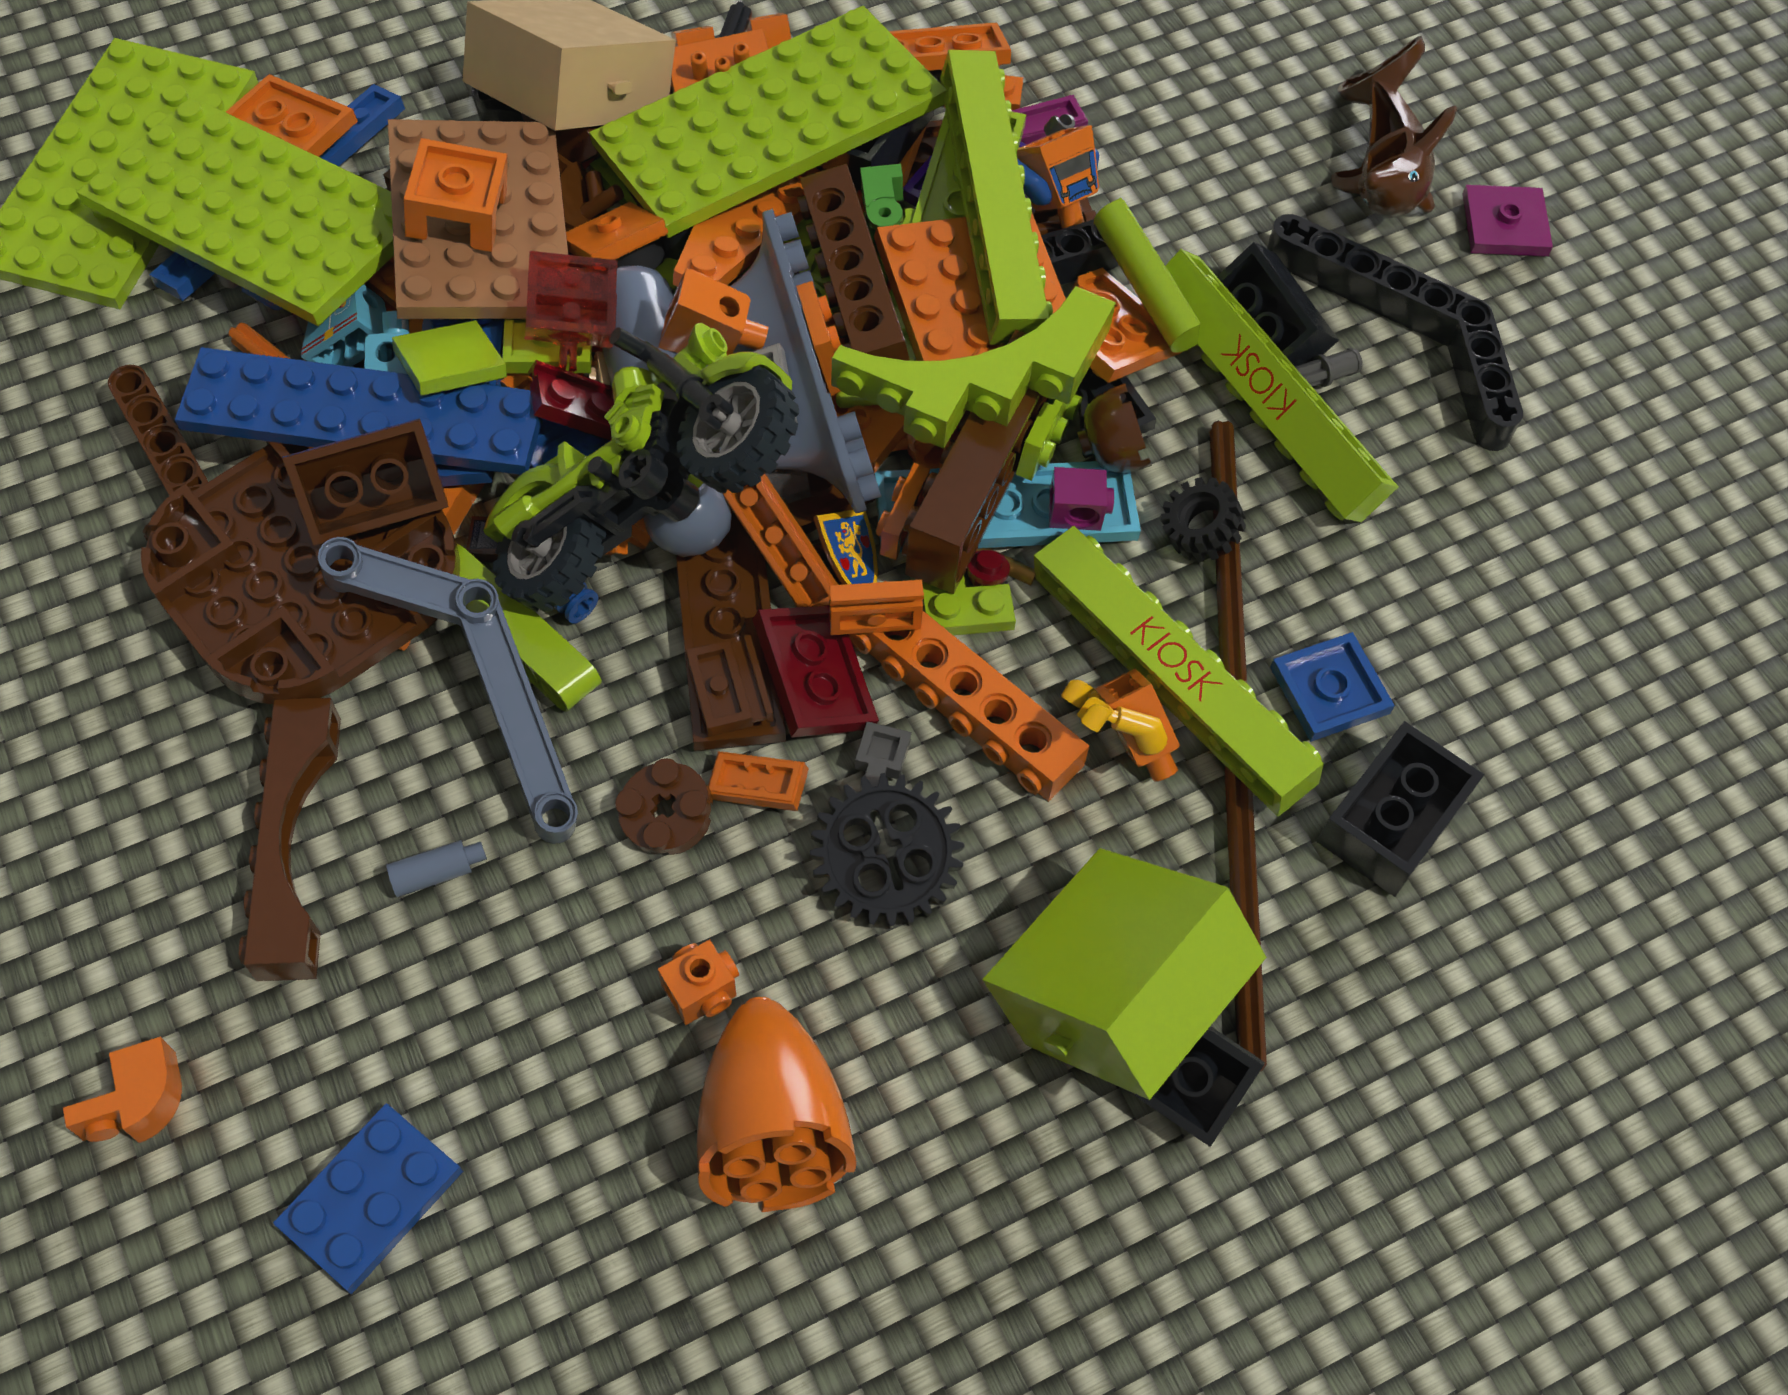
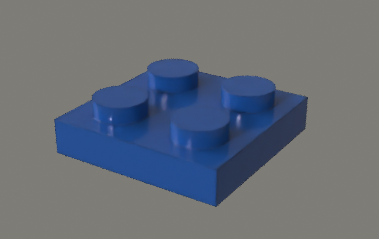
M1353 632L1277 657L1271 663L1270 669L1310 742L1389 715L1395 706Z

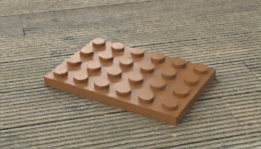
M388 119L397 319L573 318L574 304L555 130L540 122ZM421 138L507 154V193L504 204L498 203L496 237L492 252L473 249L470 246V223L427 216V239L405 237L404 196Z

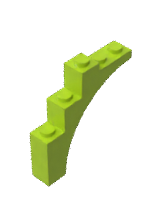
M1075 286L1061 307L1033 331L1010 344L982 354L944 361H905L873 356L840 345L832 357L831 385L839 388L847 395L858 396L875 403L885 411L903 415V432L912 435L920 442L931 443L944 449L966 410L975 413L984 420L994 421L1007 427L1028 388L1046 398L1055 399L1069 405L1110 330L1116 302Z

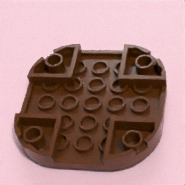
M266 441L267 445L195 491L192 492L185 483L167 497L156 510L148 524L152 531L146 548L141 547V563L144 577L151 591L214 675L226 687L240 696L260 703L273 704L274 700L321 698L338 690L421 634L437 618L355 593L336 592L325 584L318 561V552L322 544L313 546L282 459L283 456L314 447ZM442 509L344 537L365 548L453 575H460L459 550L450 524ZM339 559L333 562L330 568L335 571H344L350 568L353 562L348 559Z

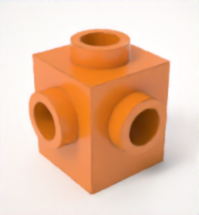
M710 939L699 946L693 943L681 948L673 955L672 961L658 968L661 986L685 1026L703 1015H706V1017L718 1015L727 1009L732 1003L731 999L737 996L735 978L739 976L738 969L728 952L724 950L718 953Z

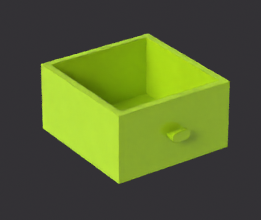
M1099 848L982 980L1025 1045L1150 1100L1267 957L1228 887Z

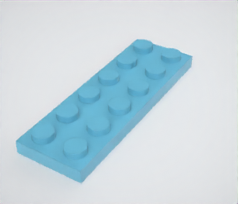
M1097 461L1049 463L1047 468L1043 466L1038 468L1032 481L1015 474L978 548L1048 545L1068 530L1049 528V489L1054 467L1106 469L1100 467ZM941 468L930 469V473L935 472L938 474ZM910 470L875 472V478L881 497L876 498L878 522L884 510L891 512L895 504L892 501V495L900 476L907 478ZM1107 471V488H1114L1112 514H1105L1101 531H1079L1085 536H1092L1098 543L1138 541L1141 529L1131 472L1121 474Z

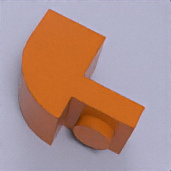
M161 1036L110 1052L109 1057L115 1091L64 1107L63 1113L66 1128L83 1141L87 1140L90 1142L111 1139L119 1134V1129H123L138 1143L152 1138L164 1129L178 1109L182 1094V1082L176 1052Z

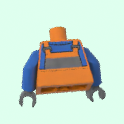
M1063 114L1060 118L1052 116L1044 125V132L1047 136L1019 147L1017 151L1018 165H1023L1025 171L1023 187L1025 195L1030 199L1032 207L1036 211L1057 209L1061 228H1067L1084 222L1079 200L1097 193L1099 189L1097 169L1100 155L1094 146L1092 125L1074 127L1075 120L1069 114Z

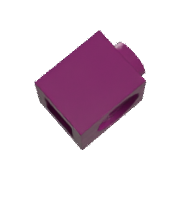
M1054 467L1049 489V528L1070 529L1072 526H1075L1079 530L1101 531L1105 514H1112L1114 507V488H1107V470Z

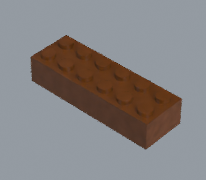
M1015 329L1008 344L1026 335V333ZM1001 343L999 347L1005 346L1006 344ZM1028 388L1007 427L994 421L984 420L968 410L965 411L958 425L960 433L956 441L949 439L943 449L940 463L943 464L938 474L931 472L926 480L922 492L924 500L921 506L917 507L914 505L906 518L904 531L909 532L902 549V555L907 557L905 575L922 580V582L949 593H955L1016 474L1024 443L1044 402H1048L1049 398Z

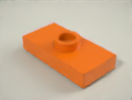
M718 751L708 787L712 794V800L798 811L809 768L805 762Z

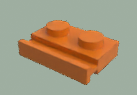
M922 580L829 586L831 635L921 629L922 599H924Z

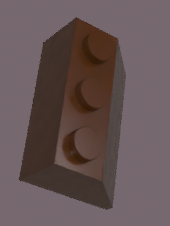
M420 418L282 457L313 546L325 543L331 538L350 536L449 507L444 486Z

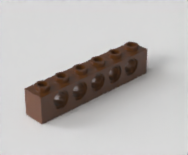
M847 164L801 177L800 181L805 195L798 196L797 199L804 221L810 219L813 221V223L806 225L812 249L821 247L822 252L814 254L821 278L830 276L831 279L830 282L823 283L830 308L839 306L840 309L839 312L833 313L839 338L848 336L850 341L842 344V346L873 356L910 361L905 339Z

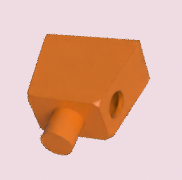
M686 267L667 310L658 348L679 353L688 345V339L695 324L703 323L720 332L728 347L727 355L733 354L737 344L759 350L765 344L768 326L747 319L751 301L747 294Z

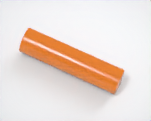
M762 475V481L753 487L749 485L744 486L741 492L732 493L727 489L726 493H723L725 500L796 606H829V586L839 584L767 475Z

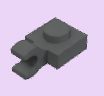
M867 721L855 759V769L866 772L865 777L869 780L872 787L878 786L881 773H885L886 777L899 778L910 746L912 732Z

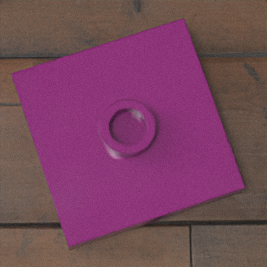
M1489 185L1465 186L1462 196L1471 253L1549 256L1553 244L1543 188Z

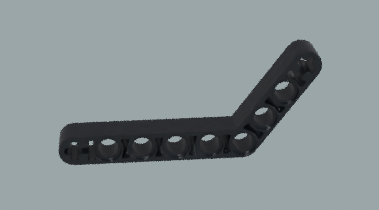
M1284 214L1275 220L1267 249L1278 255L1290 273L1446 345L1474 439L1482 448L1489 451L1503 450L1509 445L1523 418V409L1492 309L1487 303L1300 216Z

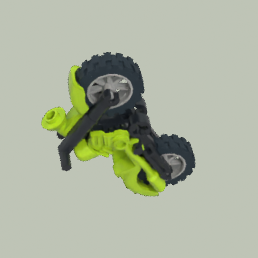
M703 323L695 324L689 336L688 345L673 358L651 343L639 339L620 327L616 328L611 333L609 342L643 361L647 365L648 370L629 366L622 367L615 373L612 383L614 405L604 416L609 421L608 423L611 428L612 440L592 454L585 456L564 441L558 445L557 456L544 465L536 466L522 473L499 497L487 518L483 530L485 535L498 543L495 550L498 557L497 560L493 561V572L498 575L494 578L496 585L502 589L501 591L505 595L533 611L538 612L539 609L544 612L552 611L555 605L561 607L570 601L569 597L573 593L578 595L585 587L584 581L587 577L592 578L597 569L595 566L597 559L632 536V526L647 514L656 516L661 513L671 521L679 522L687 518L696 508L700 495L698 488L703 483L720 493H726L727 489L732 493H738L743 491L746 485L750 487L757 485L762 481V475L766 472L770 474L778 466L776 461L779 457L787 454L791 446L789 443L790 437L795 435L798 423L795 422V417L799 415V407L793 401L796 397L792 392L791 378L778 365L762 354L737 352L727 355L728 347L723 336L715 328H710Z

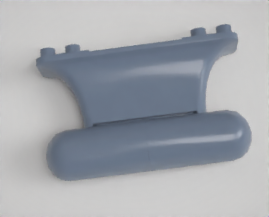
M773 209L762 213V243L756 259L746 273L730 287L747 294L751 299L747 319L768 326V334L763 348L780 343L783 347L789 377L792 380V392L796 397L794 402L799 407L796 434L790 437L789 443L791 446L785 456L781 455L776 461L778 466L775 470H797L823 478L839 489L855 513L867 511L865 502L879 498L881 494L855 411L837 417L831 395L828 393L796 288L797 285L813 281L810 270L794 275L796 272L809 269L801 240L798 239L784 244V241L799 237L792 212L775 217ZM641 265L619 266L604 276L594 290L593 314L611 388L615 373L622 367L634 366L648 370L647 365L643 361L609 342L610 335L616 328L620 327L658 348L666 313L674 297V291L668 281L657 270ZM737 344L733 353L753 352L756 350ZM658 348L659 350L668 354L672 358L678 354L676 352ZM703 483L698 488L700 494L698 504L687 518L674 522L661 513L656 516L647 514L643 517L646 531L651 540L666 552L680 557L702 555L718 546L730 531L732 509L725 500L724 494Z

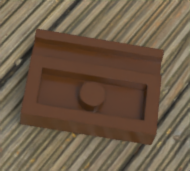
M746 635L744 640L731 642L729 639L686 649V657L708 737L752 727L753 723L766 720L767 723L774 721L773 710L751 635Z

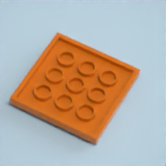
M1032 213L1030 219L1032 232L1037 233L1039 240L1038 263L1039 266L1044 267L1046 274L1045 298L1046 301L1051 302L1053 313H1055L1066 298ZM966 217L877 227L874 240L917 361H944L968 357L977 348L980 349V347L987 351L999 347V345L989 344Z

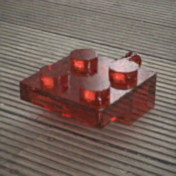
M538 251L529 252L524 339L552 342L560 345L558 365L560 371L566 372L567 355L569 356L568 372L577 371L578 347L612 348L613 345L609 342L611 333L616 328L617 260Z

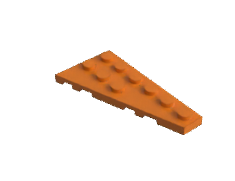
M817 168L810 169L694 225L674 269L672 284L678 287L686 267L725 285L731 283L754 262L759 253L763 234L762 213L773 209L775 217L792 212L795 224L800 223L803 220L797 197L805 195L800 178L821 171Z

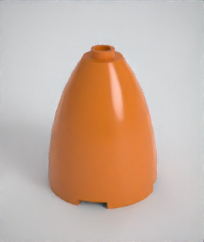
M767 997L751 998L736 1010L717 1043L704 1081L697 1129L698 1181L702 1192L710 1200L724 1207L732 1204L733 1200L749 1203L761 1202L762 1212L810 1205L834 1194V1183L847 1172H855L856 1155L849 1119L841 1093L825 1058L801 1023L780 1003Z

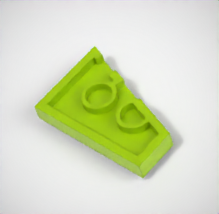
M1075 393L1069 405L1055 399H1048V402H1044L1024 443L1016 475L1032 481L1040 466L1047 468L1053 456L1056 443L1060 444L1069 424L1068 419L1073 421L1082 400L1081 396Z

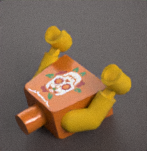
M1136 668L1095 689L1078 679L1072 680L1067 684L1061 697L1080 709L1077 716L1081 719L1082 724L1095 732H1099L1107 720L1110 721L1112 729L1116 731L1128 756L1138 767L1146 765L1153 781L1167 779L1178 771L1170 752L1180 747L1179 741L1152 683Z

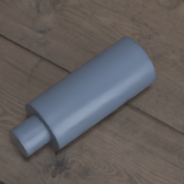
M462 840L386 864V868L396 897H400L472 873L470 865L487 860L481 841L464 847Z

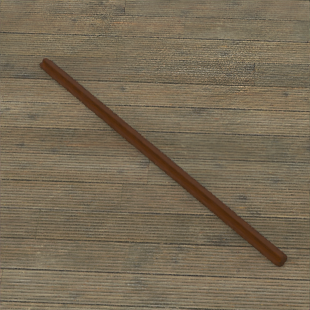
M1218 420L1211 425L1212 429L1210 430L1212 478H1216L1219 484L1222 481L1227 483L1237 497L1234 426L1229 421L1221 422ZM1213 510V519L1215 520L1218 515L1217 510ZM1230 541L1229 544L1232 551L1226 554L1221 549L1217 551L1219 558L1215 559L1219 654L1225 670L1236 680L1241 679L1247 683L1240 542L1236 544ZM1225 766L1230 892L1261 946L1253 792ZM1261 964L1236 994L1235 1013L1237 1044L1265 1062L1261 1069L1263 1071L1267 1065Z

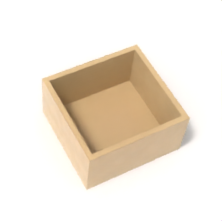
M592 0L467 1L463 82L555 131L601 126L670 95L676 40Z

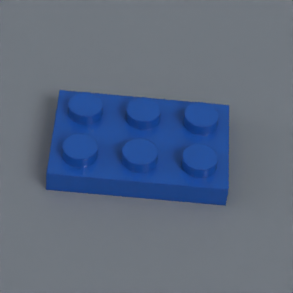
M386 1103L282 1212L273 1224L352 1295L463 1173V1170Z

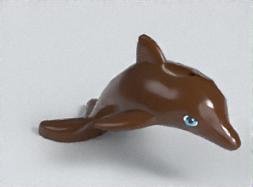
M1418 36L1408 42L1378 66L1346 79L1337 88L1344 100L1369 105L1370 127L1366 156L1361 167L1335 172L1331 177L1332 185L1334 188L1345 193L1360 194L1373 213L1388 218L1407 214L1416 207L1424 212H1432L1435 204L1430 193L1435 170L1433 149L1452 125L1457 112L1456 105L1445 109L1424 130L1419 120L1398 92V88L1425 52V43L1422 36Z

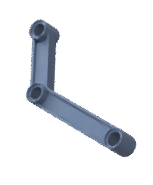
M335 537L323 543L318 552V561L323 580L330 589L336 592L355 593L462 627L534 823L535 831L542 840L548 843L556 844L568 840L575 832L578 816L577 805L572 798L494 586L486 580L466 579L365 548L348 538ZM339 559H348L353 562L352 566L344 571H335L330 568L332 563ZM473 600H482L489 604L487 610L480 613L471 612L465 606ZM556 808L564 811L569 820L562 826L553 827L545 823L542 816L546 811Z

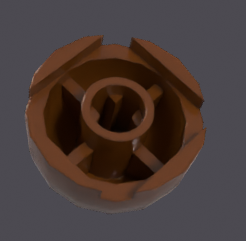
M1126 384L1111 388L1097 395L1088 404L1083 415L1085 430L1077 432L1085 457L1093 454L1100 467L1109 472L1121 474L1135 472L1152 466L1150 458L1141 460L1138 452L1145 449L1146 445L1131 401L1122 403L1120 395L1128 393Z

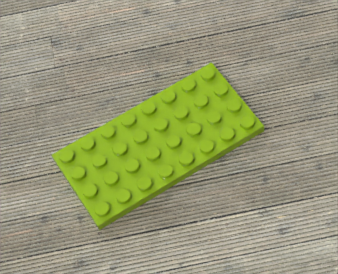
M863 5L794 38L783 41L755 56H751L731 66L728 71L714 73L686 88L679 89L673 94L645 105L621 118L610 121L590 131L589 134L592 145L642 207L664 219L665 228L668 230L666 236L670 238L945 105L944 96L948 90Z
M114 38L0 208V279L120 310L160 244L83 205L77 191L190 97H194L226 112L258 84L255 71Z
M190 97L187 101L180 104L174 112L158 125L151 128L145 136L125 150L115 161L99 174L92 177L85 186L77 191L83 205L316 326L322 324L394 256L391 191L194 97Z

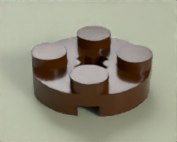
M664 758L635 773L617 795L615 804L619 812L621 828L635 846L650 854H654L653 852L660 854L668 852L670 855L689 850L704 837L711 822L709 815L713 800L709 787L695 770L687 765L676 763L673 759ZM671 798L676 800L672 804V809L675 811L672 816L667 818L666 815L660 814L655 817L659 802L664 799L667 801Z

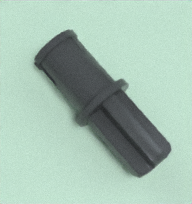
M1351 347L1329 356L1323 354L1316 355L1311 362L1295 366V368L1312 387L1316 385L1326 387L1332 384V381L1335 379L1359 373L1363 363L1358 350Z

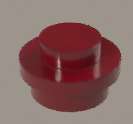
M979 550L975 552L966 571L974 586H993L1002 584L1008 578L1010 564L1002 554L996 551Z

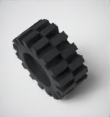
M1200 477L1195 478V486L1190 487L1188 481L1181 484L1184 491L1180 494L1174 489L1169 494L1173 503L1165 501L1162 507L1165 513L1161 514V522L1164 525L1162 527L1174 549L1179 554L1182 553L1184 558L1191 560L1194 555L1197 562H1205V554H1209L1211 560L1219 558L1217 551L1223 549L1226 554L1232 551L1229 542L1232 541L1236 544L1240 542L1242 538L1238 531L1245 532L1246 524L1243 519H1246L1234 491L1230 489L1229 485L1224 481L1219 484L1217 479L1209 477L1208 483L1205 484L1203 478ZM1207 510L1218 511L1216 519L1208 526L1200 529L1188 528L1191 520L1199 513Z

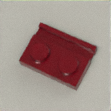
M535 360L528 371V376L533 379L530 384L534 416L611 441L610 424L604 417L614 405V399L611 398L613 393L611 386Z

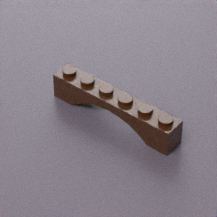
M331 698L274 700L272 717H267L265 720L264 735L266 743L269 745L267 759L261 760L259 768L260 782L264 787L263 800L256 803L254 812L255 825L259 830L258 844L251 846L249 855L250 869L254 874L253 888L246 891L244 898L245 915L249 919L247 935L241 936L239 942L240 962L242 965H245L256 981L317 979L321 933L309 914L302 907L296 894L291 873V843L297 818L307 796L320 777L337 761L341 718Z

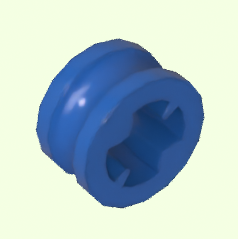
M585 582L583 583L585 585L583 590L578 595L573 593L569 597L570 601L561 607L558 605L554 606V609L559 613H565V619L572 624L578 623L589 616L598 602V594L592 589H587Z

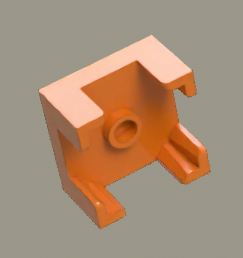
M421 138L404 196L405 237L427 239V216L470 223V246L473 249L492 252L496 237L498 203L504 204L507 193V154Z

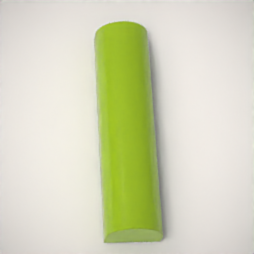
M1122 198L1107 204L1096 214L1094 225L1172 352L1178 353L1196 346L1199 338L1200 321L1128 205Z

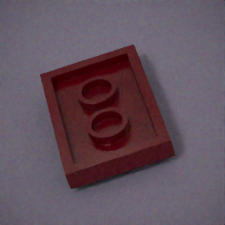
M829 606L760 609L757 611L752 620L791 737L864 731L867 721L876 724L879 722L849 634L831 635Z

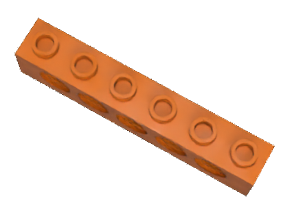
M924 611L922 613L921 629L849 634L853 646L863 654H871L881 663L884 671L895 681L902 680L912 688L923 705L930 709L936 708L947 717L951 727L963 737H971L982 747L985 755L993 763L1000 766L1004 765L1017 776L1019 783L1032 794L1038 793L1049 802L1084 767L1089 750V745ZM891 635H900L904 637V639L892 640L888 637ZM933 662L938 666L927 668L922 666L921 663ZM965 689L972 694L962 696L956 694L954 690ZM996 716L1004 719L1006 722L995 724L987 718ZM1031 744L1037 746L1041 751L1032 753L1024 750L1021 746Z

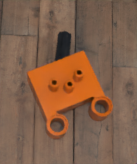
M739 1L736 4H732L719 38L675 47L671 78L673 93L714 73L728 71L731 66L768 50L763 29L746 32L752 16L751 8Z

